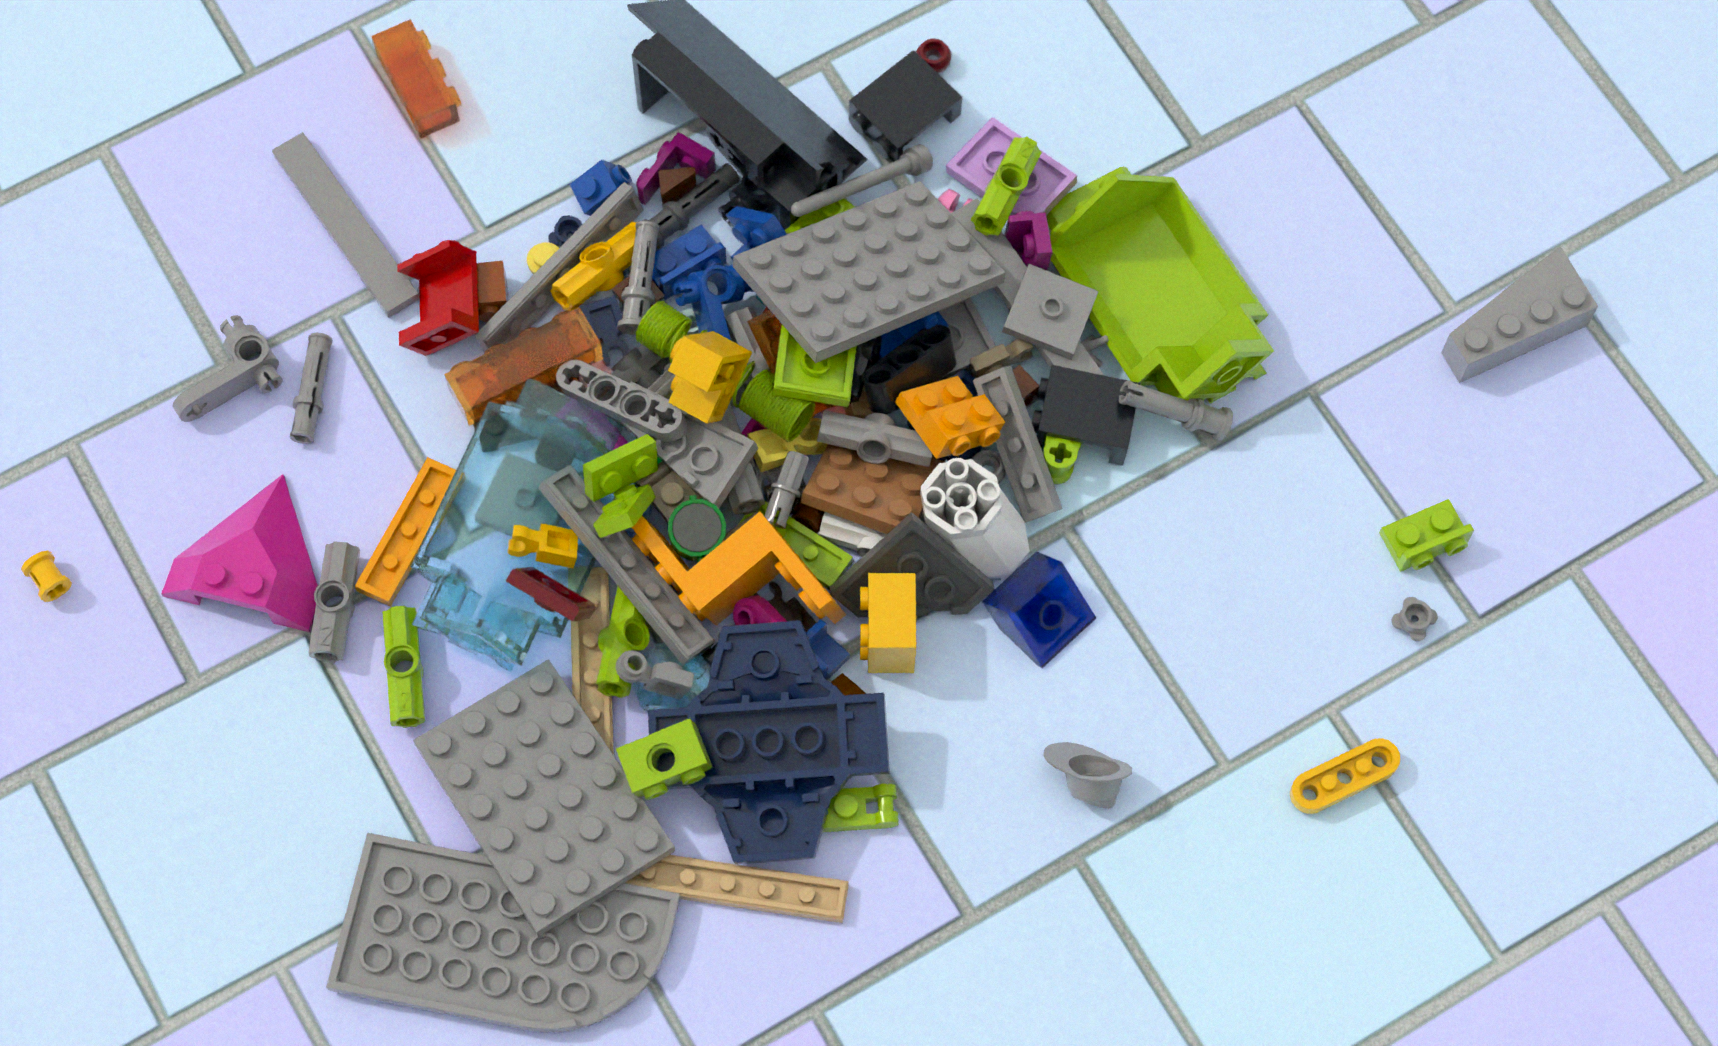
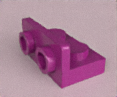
M1021 211L1015 215H1010L1004 236L1027 267L1031 264L1048 271L1052 247L1046 212Z

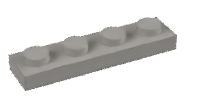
M1002 367L974 379L973 382L978 396L985 394L1005 421L1004 426L1000 430L1001 435L995 443L1024 522L1033 521L1063 509L1012 367Z

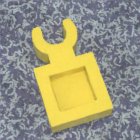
M810 423L806 425L797 438L789 442L776 433L774 434L768 428L748 433L747 438L754 440L758 446L753 458L760 472L782 467L789 451L799 452L803 455L815 453L819 445L817 439L806 441L801 438L809 435Z

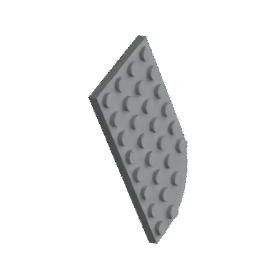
M367 833L326 988L331 992L536 1032L577 1030L601 1022L618 1013L635 1000L652 981L668 951L681 897L679 893L624 883L538 937L485 855Z

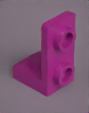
M677 132L671 141H665L657 153V160L651 168H645L640 173L636 182L640 203L647 205L659 189L658 171L674 169L677 164L681 168L695 167L696 176L699 175L707 179L716 171L715 152Z

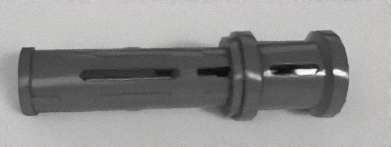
M725 163L720 169L699 183L678 201H667L662 205L663 210L650 220H642L654 222L660 226L656 249L664 246V240L677 230H685L691 217L712 203L733 185L739 183L740 177L730 164Z

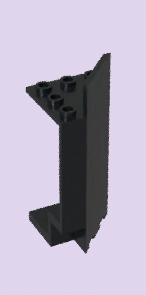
M662 0L627 4L628 11L655 33L649 40H642L631 54L638 110L644 114L670 91L747 160L748 178L780 206V224L784 230L800 218L791 213V206L795 202L841 184L868 160L686 0Z

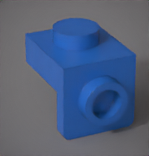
M601 159L569 185L583 213L591 216L623 182L630 185L632 179L622 165H615Z

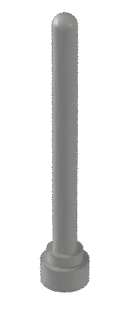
M914 145L904 150L900 160L795 202L791 206V213L796 217H801L904 173L912 176L926 173L933 166L932 155L925 145Z

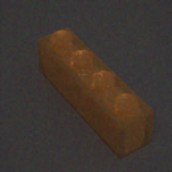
M578 307L572 311L566 310L558 313L550 322L538 328L531 327L524 330L516 339L504 345L496 344L488 348L484 355L470 362L462 361L457 363L444 376L449 392L470 426L556 383L557 371L563 363L576 359L592 365L602 360L601 342L581 308Z

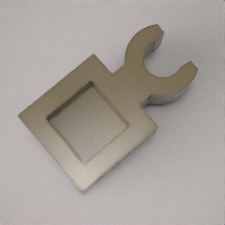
M1018 338L1007 346L1000 344L970 358V374L976 379L1002 367L1027 361L1033 357L1031 350L1034 347L1031 343Z

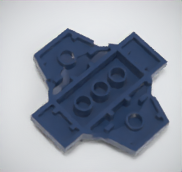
M801 620L722 626L709 672L708 686L698 696L695 695L687 707L648 710L649 735L690 718L697 725L713 767L704 771L705 777L697 782L683 785L682 781L667 786L668 790L693 788L701 798L713 806L720 829L735 864L815 859L831 799L840 792L849 779H852V776L890 774L885 694L843 695L835 685L824 678ZM666 752L658 758V771L665 772L674 766V753Z

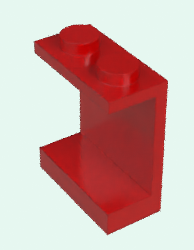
M445 240L437 246L423 253H417L412 258L397 265V272L419 280L420 322L399 332V346L428 356L479 333L476 251L461 245L458 241Z

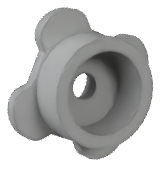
M1407 597L1403 601L1402 610L1393 615L1391 623L1394 628L1403 629L1409 633L1412 640L1422 641L1426 637L1427 628L1429 625L1436 623L1438 615L1425 602L1415 597ZM1416 616L1418 618V621L1413 622L1411 620V617Z

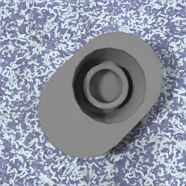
M1058 742L1050 744L1044 749L1043 757L1047 763L1065 773L1069 793L1074 798L1090 805L1105 809L1112 808L1120 792L1122 779L1132 774V767L1128 763L1112 759L1095 749L1081 744Z

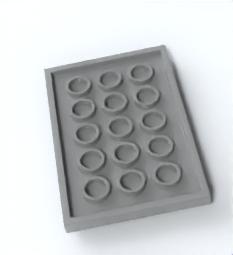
M921 181L733 257V268L815 363L1003 284L1006 273Z
M549 659L413 740L420 755L538 937L675 852L674 844L641 796L637 797L632 793L624 770Z

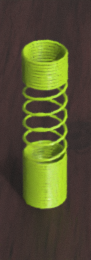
M659 301L646 312L640 321L636 331V341L652 352H655V354H658V356H661V358L669 357L670 363H672L671 351L675 343L687 335L691 328L692 320L683 315V313H680V311H677V309H674V307H671V305H668V303H665V301ZM705 329V330L701 331L700 333H704V332H708V331H707V329ZM755 361L750 362L746 366L733 394V405L767 427L768 430L770 429L771 432L773 431L774 434L776 433L784 440L786 439L787 442L793 441L810 421L815 410V402L772 395L774 373L772 374L771 371L766 369L757 373L750 381L738 405L736 403L737 391L749 378L755 367Z

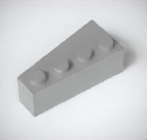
M1559 246L1449 334L1441 353L1458 382L1461 383L1588 326L1598 305L1565 252Z

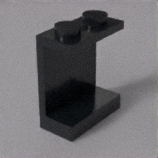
M913 50L849 100L848 120L857 133H864L873 142L874 148L883 158L889 157L895 162L900 160V156L903 154V147L942 116L949 123H952L961 116L963 97Z
M1051 365L1049 378L1041 377L1037 399L1043 400L1042 411L1034 410L1032 425L1035 433H1037L1041 449L1045 435L1109 448L1111 451L1108 463L1123 466L1129 448L1136 410L1135 407L1119 403V395L1126 396L1125 393L1120 392V389L1127 380Z

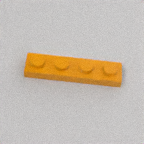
M427 457L356 582L355 589L357 592L391 607L462 481L463 476L460 471Z

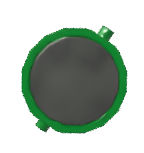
M697 495L689 496V500L682 502L676 507L669 518L668 537L671 547L679 556L689 561H697L698 563L725 541L726 522L723 513L715 504L704 499H697Z

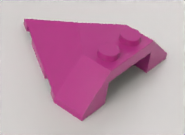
M284 474L174 558L161 593L163 597L200 605L202 597L266 612L273 624L306 632L311 631L316 609L314 593L318 584Z

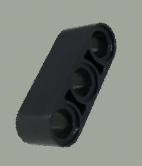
M936 324L930 329L923 328L863 372L862 378L868 404L873 413L889 414L898 410L899 407L895 401L900 392L937 382L956 367L957 360L952 336L947 326Z

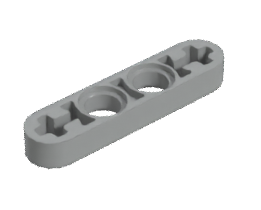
M576 359L563 363L557 371L556 380L564 394L582 404L661 441H676L685 434L687 420L681 409L657 395ZM581 375L584 382L589 385L586 388L583 383L573 380L570 384L569 378L571 376L577 378ZM605 386L615 387V393L610 399L605 401L597 399V393L601 388ZM637 400L646 402L645 410L638 415L628 414V407L631 403ZM657 413L660 418L666 421H670L673 417L675 423L673 425L666 424L663 427L659 419L654 416Z

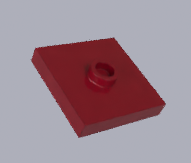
M534 567L512 569L506 579L507 583L534 598V602L540 607L552 613L556 611L572 622L590 619L596 609L593 602Z

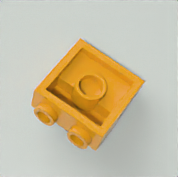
M958 376L900 392L895 401L936 459L948 455L959 456L968 449L992 445L999 439L1001 435L1000 430L1005 424V421L986 395L973 397Z

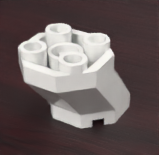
M954 458L946 463H939L920 487L925 523L989 579L1001 578L1000 581L1012 579L1029 557L1030 550L1025 522L1000 489L997 476L972 459Z

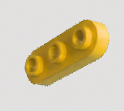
M1382 738L1372 739L1297 776L1290 788L1291 802L1299 811L1307 814L1318 813L1390 778L1400 764L1399 750L1391 741ZM1380 757L1384 761V766H1375L1371 758ZM1337 774H1347L1350 782L1346 784L1340 782ZM1307 789L1312 790L1316 795V799H1306L1303 791Z

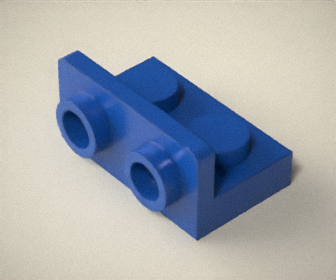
M736 206L726 215L733 225L732 233L744 244L731 256L732 260L737 254L787 235L774 214Z
M701 224L657 250L652 280L664 294V300L674 295L673 287L676 282L688 281L690 273L706 270L713 265L724 266L727 263L726 248L721 242L716 244Z

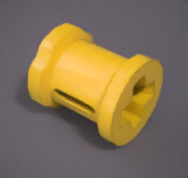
M48 550L34 554L21 567L23 574L26 577H31L39 589L38 596L44 602L58 599L72 585L70 579L62 575L54 564L55 557Z

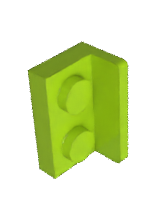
M1447 499L1381 527L1379 534L1401 572L1411 567L1414 570H1420L1430 565L1435 560L1434 557L1443 553L1452 556L1468 547V541L1474 532V528L1471 523L1463 525L1452 503Z

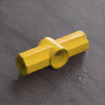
M632 221L607 242H598L585 248L579 256L581 262L552 284L550 292L563 310L573 312L598 291H608L624 279L623 271L631 266L636 222Z

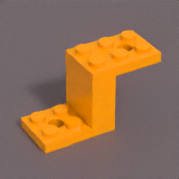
M761 512L752 517L691 569L675 552L662 533L643 515L632 527L636 532V535L631 538L633 542L655 564L660 562L655 566L657 572L678 593L683 591L678 598L701 622L707 618L717 626L733 613L734 606L740 599L752 596L779 574L796 591L801 587L804 589L798 595L819 619L827 616L836 624L847 615L778 530Z

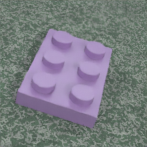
M992 117L946 164V173L980 197H983L985 188L995 174L1014 137H1023ZM1040 150L1042 153L1029 177L1028 184L1019 196L1010 215H1015L1021 211L1046 212L1047 215L1077 184V175Z

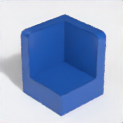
M820 619L806 633L823 676L828 680L850 659V653L827 633V623Z

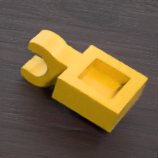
M543 523L540 524L538 531L523 525H514L512 539H509L507 553L516 557L536 553L535 561L574 568L577 559L578 536L572 529Z

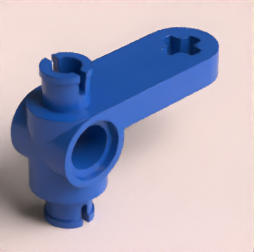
M733 264L727 266L713 265L706 270L690 273L688 281L676 282L673 287L674 295L682 294V297L675 299L680 307L692 304L699 333L707 329L708 332L715 331L729 340L731 338L722 305L741 301L745 292H754L733 268ZM707 280L716 285L717 295L709 290Z

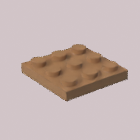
M828 444L802 493L801 503L888 534L911 512L920 519L923 513L920 487L939 463H946V460L936 459L932 454L929 467L889 458L884 463L871 464L862 460L857 454V450Z

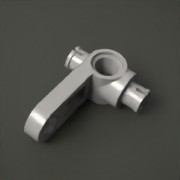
M240 315L230 317L234 327L230 325L227 319L220 325L221 332L226 336L223 347L233 360V363L185 390L174 400L172 407L181 421L190 422L196 420L256 384L259 385L262 393L272 391L268 381H271L275 389L282 384L283 379L276 371L279 361L270 349L267 340L254 325H245ZM260 353L257 359L252 361L246 360L250 354Z

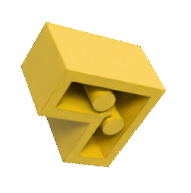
M715 331L683 336V338H680L675 343L670 355L673 361L668 371L676 376L671 383L673 393L668 403L706 424L721 421L752 352Z
M868 573V587H860V610H868V624H860V660H868V673H914L916 658V574Z

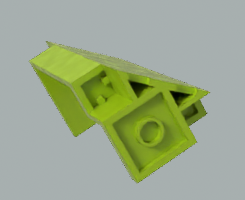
M1119 167L1066 194L1046 215L1048 227L1051 230L1052 256L1050 260L1062 277L1098 291L1089 314V319L1101 337L1104 335L1108 336L1107 346L1131 381L1141 383V386L1154 385L1160 392L1187 401L1199 398L1203 401L1207 399L1211 404L1235 391L1236 385L1244 378L1253 377L1256 380L1267 374L1261 363L1274 350L1257 325L1268 316V313L1174 177L1132 175L1127 167Z

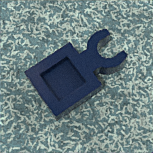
M616 296L580 306V312L591 344L601 341L603 343L601 348L603 364L606 367L610 366L611 362L608 353L612 349L620 350L624 357L629 352V348L624 341L618 338V336L625 333H622L617 328L618 321L622 319V313Z

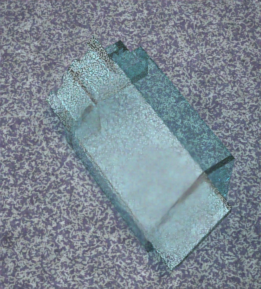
M528 378L516 403L506 401L505 405L488 402L411 565L412 569L431 582L412 625L424 631L444 635L448 638L447 642L470 653L486 655L495 661L498 666L508 671H512L515 664L522 666L537 632L561 638L569 619L556 611L552 613L540 607L534 602V598L507 583L506 579L512 569L534 567L580 595L596 558L579 538L574 568L535 561L536 553H530L523 557L512 556L507 553L509 539H512L514 525H523L537 531L541 523L571 529L538 489L539 485L543 480L570 464L584 480L583 464L612 451L624 426L617 420L537 380ZM614 493L601 498L600 501L604 505L610 503L614 498Z

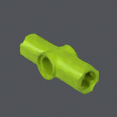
M1027 136L1024 138L1014 137L971 218L975 225V230L985 236H998L1001 233L1019 196L1027 186L1029 177L1042 153L1036 141Z
M617 587L609 626L604 627L598 635L599 648L603 654L596 684L598 685L597 691L602 694L623 698L630 695L632 683L626 682L618 676L616 661L626 651L634 650L639 652L644 650L650 642V634L645 624V618L619 587ZM628 663V666L632 670H635V666L631 663Z
M404 605L395 606L382 611L385 642L384 666L387 671L390 723L392 726L402 728L416 727L426 722L422 683L424 670L420 657L417 609ZM400 662H413L412 667L408 671L403 673L395 671V667Z

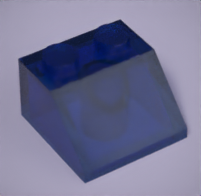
M1037 551L982 601L998 628L1040 668L1045 667L1096 619L1095 614L1062 561Z

